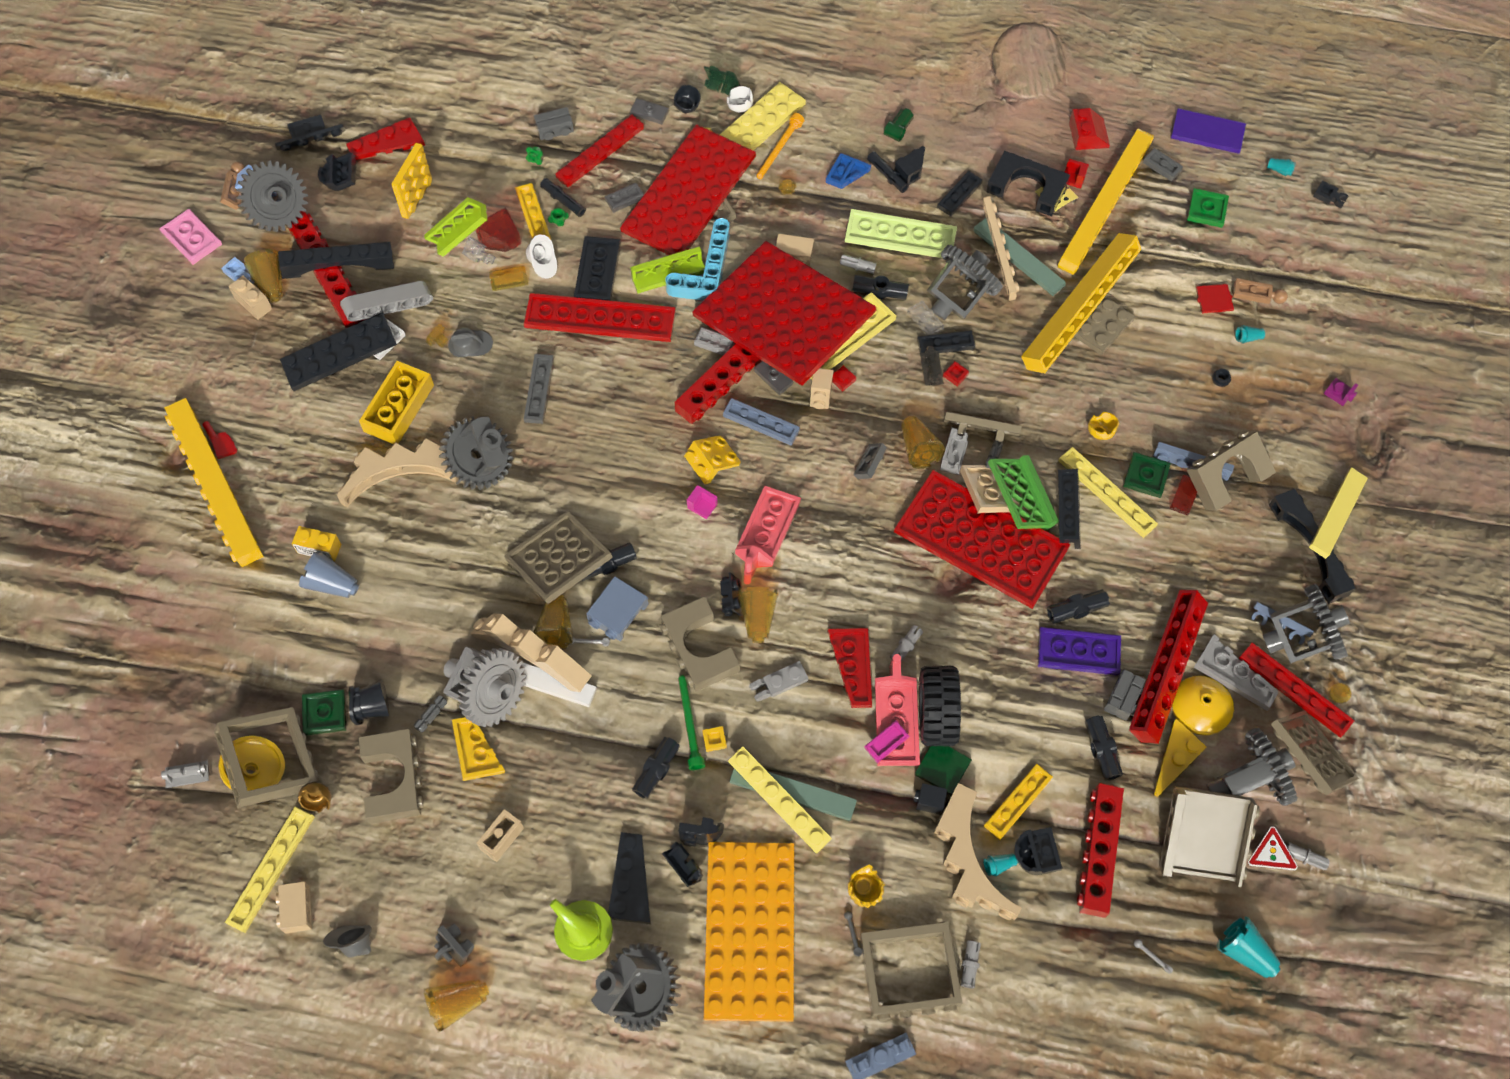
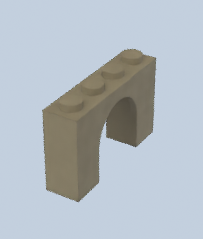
M1248 430L1237 434V438L1224 442L1222 444L1223 447L1207 453V457L1194 461L1192 463L1193 466L1186 469L1205 510L1217 511L1231 502V498L1222 480L1223 466L1230 457L1234 456L1241 462L1250 482H1262L1276 473L1258 432H1249Z
M705 597L662 615L661 624H659L663 635L667 634L670 640L668 641L672 653L676 652L678 656L676 661L681 670L684 669L687 674L685 676L689 687L693 686L695 692L740 672V664L732 648H728L710 657L701 658L692 655L684 645L685 639L691 631L714 621L713 612Z
M410 729L359 737L360 757L365 764L383 760H395L402 763L405 769L404 779L396 790L388 794L364 798L366 820L370 824L421 815L420 808L424 807V803L418 789L422 787V783L416 769L420 767L419 757L415 755L414 749L418 747L416 735H413Z

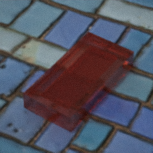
M1182 476L1169 508L1186 516L1189 515L1197 495L1190 477Z

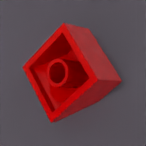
M1091 108L1073 109L1069 125L1075 150L1109 148L1110 143L1104 118Z

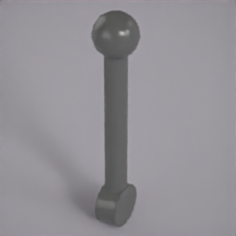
M846 911L844 917L848 920L855 948L853 954L859 957L862 955V949L858 946L851 918L853 914L850 911Z

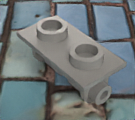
M208 760L166 767L165 771H161V777L165 779L166 788L209 781Z

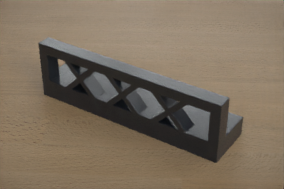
M1078 469L1058 470L1060 543H1074L1075 549H1081Z

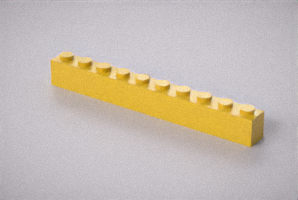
M1117 234L1021 356L1027 370L1044 374L1047 372L1141 251L1137 235Z
M184 398L164 407L167 413L164 417L168 425H173L174 427L171 432L176 441L180 440L181 442L178 445L183 456L187 455L188 459L185 461L189 469H194L195 474L192 476L196 484H201L203 488L199 491L203 499H208L210 503L207 505V508L211 515H215L217 520H214L215 525L219 531L223 530L224 535L221 537L227 547L230 546L232 549L229 554L233 562L238 561L240 566L244 567L264 557L188 400Z

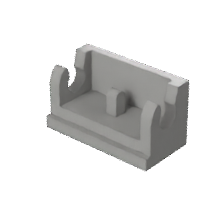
M952 428L940 470L959 475L968 445V434L965 432L963 436L957 435V429Z

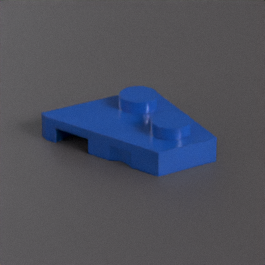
M840 153L826 177V183L843 189L870 172L871 165Z

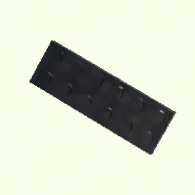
M382 312L282 357L280 361L291 389L297 391L396 346L397 343Z

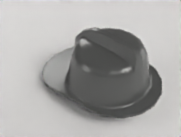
M469 328L456 330L448 343L450 353L456 357L485 355L493 346L492 337L488 333Z
M370 925L338 927L325 936L323 944L326 947L339 948L347 957L369 954L371 952V938L369 934L372 931V927Z

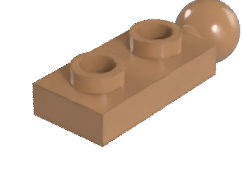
M234 162L231 165V171L226 174L220 200L221 203L235 210L239 208L238 204L241 203V200L236 199L241 193L235 189L237 174L245 168L241 162Z
M1238 278L1234 282L1233 297L1265 304H1270L1271 299H1273L1275 303L1282 304L1286 302L1288 294L1282 289H1278L1275 292L1272 291L1273 285Z

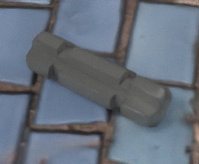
M993 442L985 463L986 468H990L988 464L990 459H999L1003 447L1002 442Z
M438 695L434 699V704L431 703L421 715L422 718L414 723V727L418 731L424 732L428 727L427 724H430L440 713V708L443 709L447 704L446 699Z

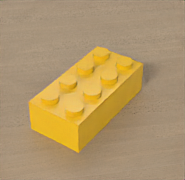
M396 361L359 420L363 432L391 444H399L434 387L431 375Z

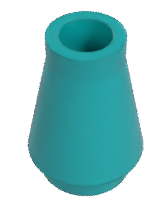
M1270 158L1267 168L1284 176H1292L1296 162H1293L1292 159Z
M1242 325L1236 329L1235 338L1242 344L1264 339L1265 330L1263 328Z
M1013 853L989 855L983 860L985 872L988 876L993 875L994 877L1017 865V860Z

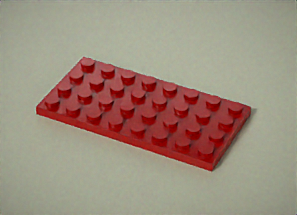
M696 124L620 227L621 232L667 255L689 250L714 216L716 210L719 209V206L724 202L725 198L756 157V152Z
M934 470L894 529V533L1031 609L1036 605L1071 545L1069 543H1060L1058 537L1041 528L1017 529L1010 512L978 513L966 487Z

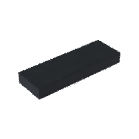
M968 171L937 204V208L952 217L982 184L983 179Z
M972 330L917 337L920 356L973 350L976 347Z

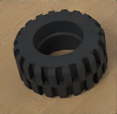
M924 666L920 670L919 679L921 743L925 746H955L959 743L961 731V687L958 668L954 666Z

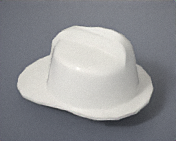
M537 235L527 246L526 256L529 262L532 263L534 271L538 276L549 279L557 271L554 247L549 237Z

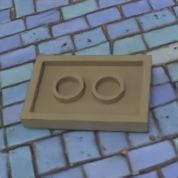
M1105 296L1074 337L1102 355L1134 321L1135 316Z

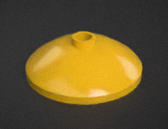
M1192 676L1180 682L1172 704V711L1175 718L1190 732L1198 735H1213L1225 729L1230 723L1234 714V703L1231 694L1223 684L1207 676ZM1203 698H1207L1209 703L1204 702Z
M244 736L232 741L247 791L279 784L284 774L285 760L277 745L259 736ZM220 756L218 764L219 774L225 785L231 789L222 756ZM247 770H252L254 773L249 774Z

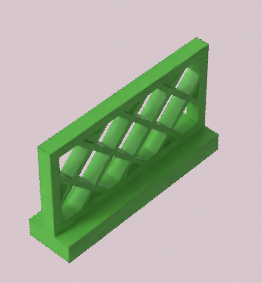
M1023 455L1020 459H990L988 461L1017 529L1041 528L1048 531L1059 522L1029 455ZM998 466L1004 469V473L998 469ZM1007 473L1013 476L1015 480H1012L1010 477H1008ZM1005 482L1012 486V488H1008ZM1015 489L1022 494V497L1014 492ZM1012 498L1019 503V505H1016L1013 502ZM1022 507H1025L1030 513L1025 512ZM1019 515H1021V516H1022L1023 518H1025L1027 521H1026V522H1022V520H1021V518H1020Z

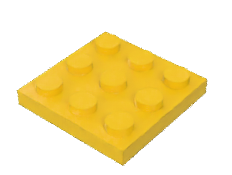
M415 143L391 183L401 216L409 219L410 215L415 212L417 203L423 198L427 186H430L432 182L426 154L424 153L423 146Z

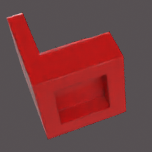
M1068 159L1065 173L1070 174L1068 185L1081 189L1089 164Z

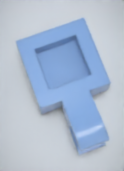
M236 257L221 268L223 273L234 281L244 276L252 284L255 283L250 279L251 275L247 273L249 271L248 267Z

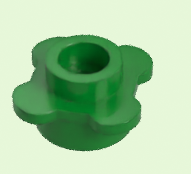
M536 146L527 147L526 160L541 165L542 150Z
M561 208L553 209L551 216L548 217V222L562 227L565 220L569 218V214Z

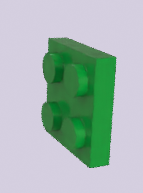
M1194 188L1187 220L1223 228L1229 195Z

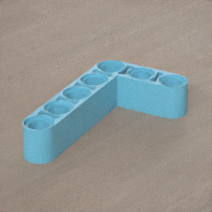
M719 218L713 224L703 276L670 273L666 276V292L669 296L704 301L712 292L717 290L721 284L730 238V224L728 220Z

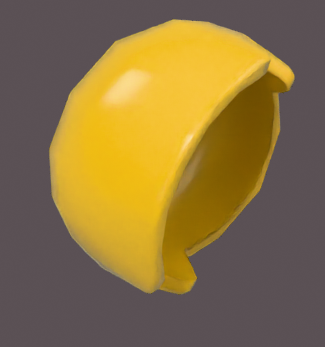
M1102 412L1097 417L1095 415L1092 416L1087 428L1089 433L1097 440H1108L1115 435L1119 427V420L1111 413Z

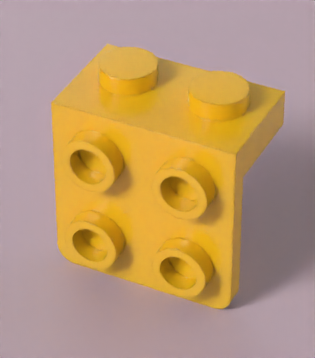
M720 435L693 441L684 455L704 485L711 483L719 470L737 467L741 463L732 448Z

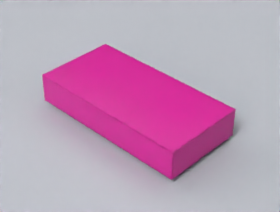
M896 720L866 744L864 749L878 764L910 736Z

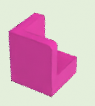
M698 485L687 499V508L705 519H708L717 506V496Z

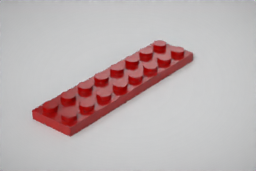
M530 293L524 328L671 342L676 307Z

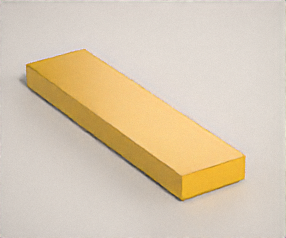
M529 183L515 187L531 238L533 239L537 235H545L551 240L533 184Z
M1036 763L985 823L984 827L1001 840L1052 780L1053 776Z

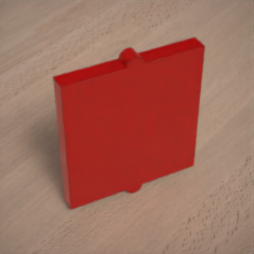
M1228 284L1196 286L1197 302L1200 304L1202 314L1234 311L1233 296L1230 295Z

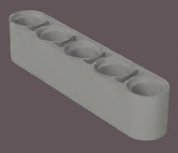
M417 281L348 296L340 302V305L349 321H358L371 318L382 312L385 315L425 306L433 300V296L424 281Z

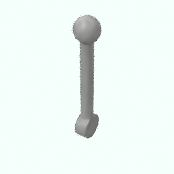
M571 636L567 639L569 644L592 643L602 644L605 647L610 644L608 638L593 640L575 639Z
M1140 939L1134 941L1135 947L1141 948L1161 965L1167 973H1172L1173 969L1147 949Z

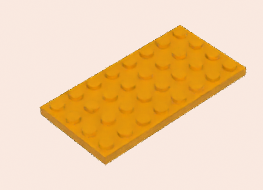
M708 843L704 1020L794 1021V843Z

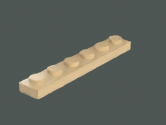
M990 196L984 197L983 209L1009 301L1016 300L1019 286L1017 281L1014 282L1013 280L1015 273L1013 265H1009L1008 262L1010 260L1009 251L1004 248L1006 241L1004 234H1001L999 230L1001 229V222L995 215L997 213L995 202L992 203Z

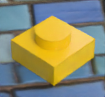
M723 726L702 730L706 752L727 748Z

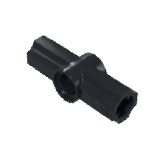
M855 275L852 291L866 294L872 292L878 299L890 297L906 300L909 284L889 281L886 276L871 278Z
M629 542L612 550L607 549L613 558L581 581L599 574H611L619 566L637 559L632 544Z
M1103 589L1085 595L1082 593L1072 595L1066 601L1048 606V618L1053 624L1070 618L1081 619L1089 615L1090 612L1108 607L1110 605L1109 596Z
M1097 715L1086 719L1085 725L1091 739V752L1093 757L1098 759L1104 780L1110 781L1121 777L1123 772L1116 755V742L1112 736L1110 737L1103 716Z
M664 736L655 753L651 754L646 760L642 769L643 772L632 788L634 793L643 799H649L658 782L662 781L666 776L670 763L680 748V744L672 738Z

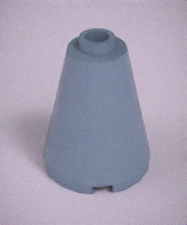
M320 551L314 552L304 568L306 570L305 577L301 575L299 587L346 598H349L351 595L355 596L359 588L357 579Z

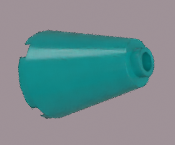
M1245 916V920L1239 918L1224 931L1225 939L1223 941L1221 939L1218 940L1216 947L1221 953L1265 978H1273L1279 973L1281 969L1279 967V959L1247 916Z

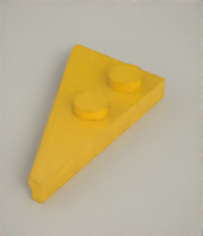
M1177 719L1172 724L1170 738L1168 739L1166 752L1160 767V774L1155 785L1154 795L1156 797L1207 748Z

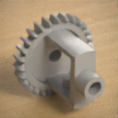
M465 647L459 660L452 658L444 666V675L450 679L443 692L447 696L461 702L459 707L462 709V714L467 720L486 727V725L492 727L493 723L498 725L500 719L506 720L505 714H512L511 708H517L515 702L521 701L518 695L524 693L521 687L526 685V682L522 681L526 677V674L522 673L525 670V667L521 666L523 661L519 660V656L513 652L502 648H493L491 651L486 650L485 653H482L474 648Z

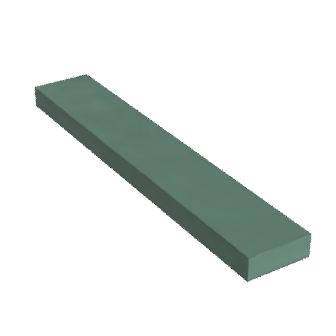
M985 218L974 227L973 232L994 248ZM999 229L1000 233L1005 236L1006 244H1004V248L1009 251V261L1052 296L1065 287L1066 282Z
M735 769L733 770L730 779L731 784L756 791ZM768 772L800 806L851 821L857 802L856 799Z

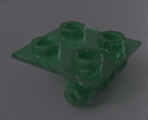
M704 66L709 80L706 79L704 83L707 89L719 92L721 89L722 94L725 93L730 96V91L733 88L741 86L733 72H722L717 67Z

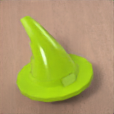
M557 899L550 903V907L558 916L554 934L556 943L562 953L573 960L584 962L596 959L606 951L612 940L613 926L611 917L602 906L587 900L572 902L568 906H565Z

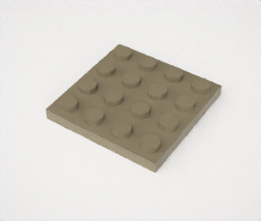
M569 511L504 555L506 561L547 604L613 558L611 553Z
M1306 711L1277 719L1271 724L1274 728V734L1285 742L1288 752L1299 760L1302 770L1313 778L1314 784L1320 792L1328 795L1359 779Z

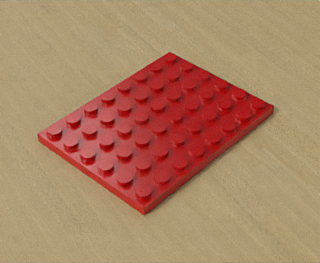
M765 241L718 286L717 290L702 301L692 313L698 320L803 386L877 310L875 305L768 241Z

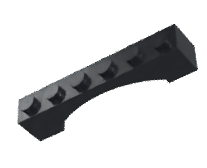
M391 241L278 251L282 279L299 278L307 272L333 266L353 265L371 267L376 270L394 269Z
M1296 489L1274 496L1269 506L1277 520H1283L1291 525L1310 545L1319 527L1314 521L1313 514L1305 506L1302 496L1297 493ZM1332 549L1327 558L1313 551L1321 570L1322 583L1319 589L1327 603L1330 604L1350 596L1356 589L1354 581L1347 575L1344 565L1336 557L1334 549Z

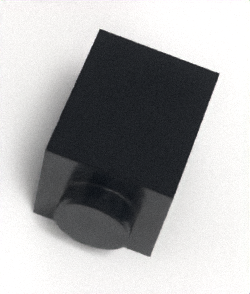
M922 783L920 790L916 789L914 802H917L916 809L941 815L947 789Z

